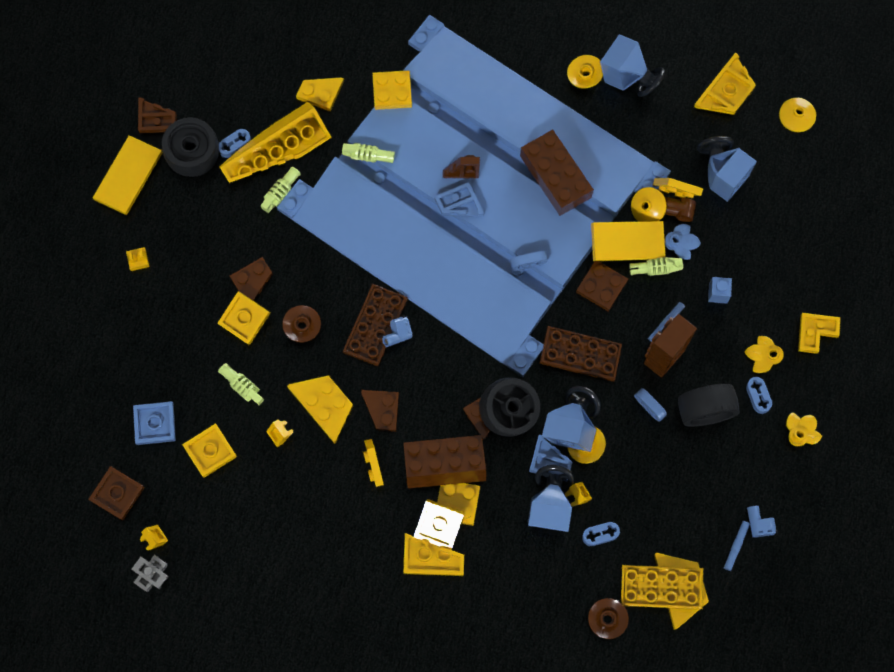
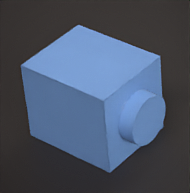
M712 277L709 283L708 302L728 303L731 298L732 278Z

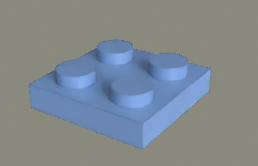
M173 402L133 405L136 445L176 441Z

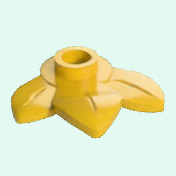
M758 336V344L752 345L745 350L746 356L755 361L753 366V372L755 373L769 371L773 365L780 363L784 357L783 350L779 346L774 345L772 339L766 336ZM771 352H777L776 357H771L770 354Z
M793 412L788 416L786 426L790 431L789 441L792 445L803 446L806 443L813 445L820 441L822 435L815 431L817 420L814 416L806 415L800 419Z

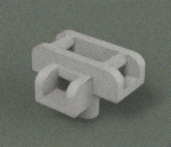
M155 555L149 562L140 557L132 568L134 572L139 574L134 583L146 592L153 585L160 589L161 585L169 577L163 573L168 564Z

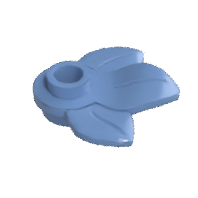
M687 224L676 226L673 232L665 236V246L669 250H674L676 255L684 260H690V250L696 249L701 244L697 236L690 234V226Z

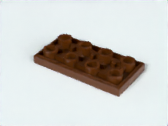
M372 284L343 349V353L379 367L387 348L384 346L382 338L392 333L390 321L401 316L408 297Z
M548 326L539 364L614 382L622 344Z

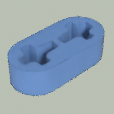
M239 129L219 142L220 155L225 158L231 157L251 140L249 132L245 129ZM242 135V137H245L246 140H240L239 136ZM224 146L230 147V151L224 150Z
M544 251L516 256L510 260L512 270L514 271L541 266L548 262Z
M753 377L747 383L746 389L754 410L757 413L765 414L772 407V400L765 382L759 377ZM753 382H755L756 385H760V387L758 388L759 394L757 393V390L755 388H751ZM759 397H761L763 403H767L765 409L762 406H758L760 403Z
M641 388L634 395L636 400L655 420L660 422L667 415L664 408L645 389Z
M607 522L587 528L582 535V539L586 545L596 546L615 540L619 536L620 529L616 523ZM608 527L616 531L613 533V537L610 534L603 535L602 532H606ZM589 532H592L593 535L598 533L600 535L595 537L594 542L586 538Z

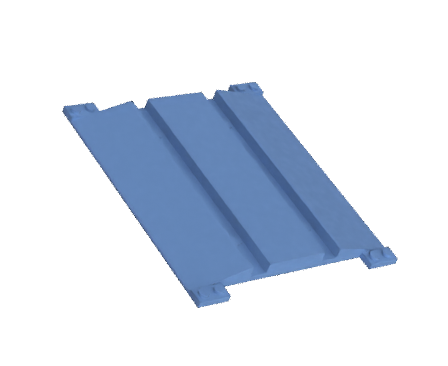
M429 15L408 41V45L420 52L403 70L410 71L412 108L375 110L374 107L347 141L348 144L361 143L362 145L377 146L380 150L395 151L394 162L376 161L372 163L370 161L354 160L343 154L339 158L334 157L314 188L299 179L278 205L277 210L401 295L408 297L411 302L509 369L524 377L543 349V344L530 336V334L592 251L591 223L613 222L634 192L636 193L645 187L659 189V187L653 186L654 178H667L671 171L658 162H653L458 36L446 28L442 22ZM552 129L594 189L591 199L559 216L520 157L522 146ZM466 155L480 157L479 178H443V170L458 158ZM469 182L484 212V216L442 215L434 200V196ZM538 251L546 253L548 261L546 264L518 271L512 270L510 260L513 257Z

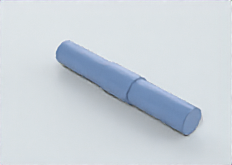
M679 302L649 336L648 339L651 342L658 331H662L669 318H675L684 309V304Z
M742 521L724 569L732 570L750 523Z

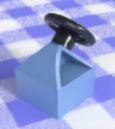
M620 34L600 61L605 83L624 91L636 81H639L640 84L636 91L639 97L647 96L655 90L665 75V70L662 67H658L650 72L646 68L639 43Z
M716 136L704 139L698 143L697 150L702 154H709V187L728 202L750 176L757 161L740 148L728 151L734 145L733 139L729 137ZM707 144L710 145V146H708L707 148H702L703 146H705V145H707Z
M574 386L565 394V406L547 414L542 437L554 445L591 452L596 428L591 420L600 413L601 404L599 398L592 390L583 386ZM583 392L589 395L590 397L586 399L583 397L580 398L574 393ZM594 403V411L591 414H586L587 406Z
M560 465L543 466L535 474V481L543 490L531 498L528 526L568 532L572 507L563 492L569 490V487L574 484V476L569 469ZM549 471H559L564 474H552ZM541 475L547 478L546 484L541 480ZM568 479V483L562 486V480Z

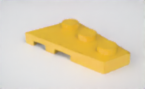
M405 533L404 574L464 575L463 554Z

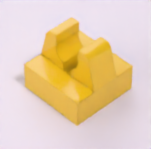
M145 247L126 251L131 271L150 267Z
M279 419L274 421L266 431L277 447L282 445L293 433L292 429L289 431L285 429L287 422L280 421Z
M583 482L573 484L565 494L566 497L574 495L575 501L571 503V506H577L592 499Z
M158 525L146 527L141 532V542L147 540L149 544L146 550L155 549L168 541Z

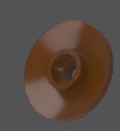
M295 306L283 318V330L286 336L295 342L304 343L314 339L321 328V320L318 313L309 306ZM301 323L306 324V327L301 329L299 328V325Z
M601 599L589 611V626L601 638H617L624 633L628 626L629 617L627 610L623 604L615 599ZM605 616H609L611 618L610 623H606L604 621Z

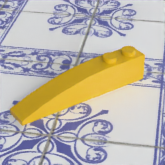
M307 102L262 131L219 167L230 183L250 176L254 172L264 171L268 167L277 164L281 165L291 159H298L332 137L316 109Z

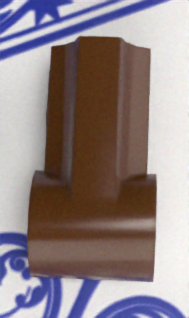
M665 197L667 203L666 215L675 216L683 222L693 221L696 207L694 200L689 198L678 200Z

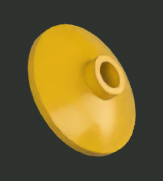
M582 55L575 58L567 70L569 81L578 88H591L598 84L603 77L600 60L592 55Z
M791 98L781 106L779 117L783 126L788 130L804 132L809 130L815 123L816 111L807 100Z
M645 187L637 191L633 196L631 211L638 222L660 221L666 213V199L658 189ZM646 202L648 203L647 209L644 208Z
M595 427L596 433L591 452L568 448L571 457L577 462L588 464L595 462L602 456L606 440L604 434L597 427Z

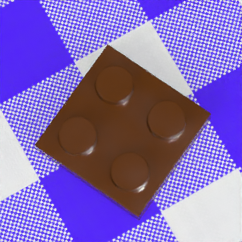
M595 261L576 290V293L609 312L627 283L628 278L601 262Z
M110 466L88 500L123 521L145 487Z

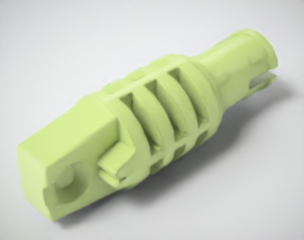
M354 143L343 144L342 154L354 160L370 161L372 163L376 161L394 162L395 151L380 150L377 146Z
M291 167L282 179H278L273 187L270 188V191L264 196L265 200L261 204L264 211L269 213L275 206L277 207L291 190V185L301 175L296 168Z
M663 257L648 259L642 263H630V269L638 268L630 270V275L645 273L650 276L669 274L683 270L682 258Z
M227 363L221 366L218 372L230 382V386L247 402L252 399L258 405H261L264 399L257 394L260 389L243 374H238Z

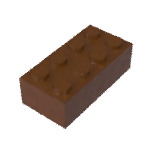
M553 129L521 147V159L559 216L592 198L594 189Z
M680 314L675 318H669L662 331H658L649 345L650 347L645 354L646 360L644 364L661 378L683 354L697 330L694 325Z
M482 435L404 443L408 488L486 481Z

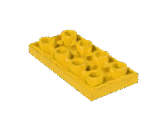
M128 136L93 199L127 215L162 155V150L132 136Z
M663 221L591 223L593 261L648 260L665 257Z
M622 565L621 604L623 606L703 609V568Z

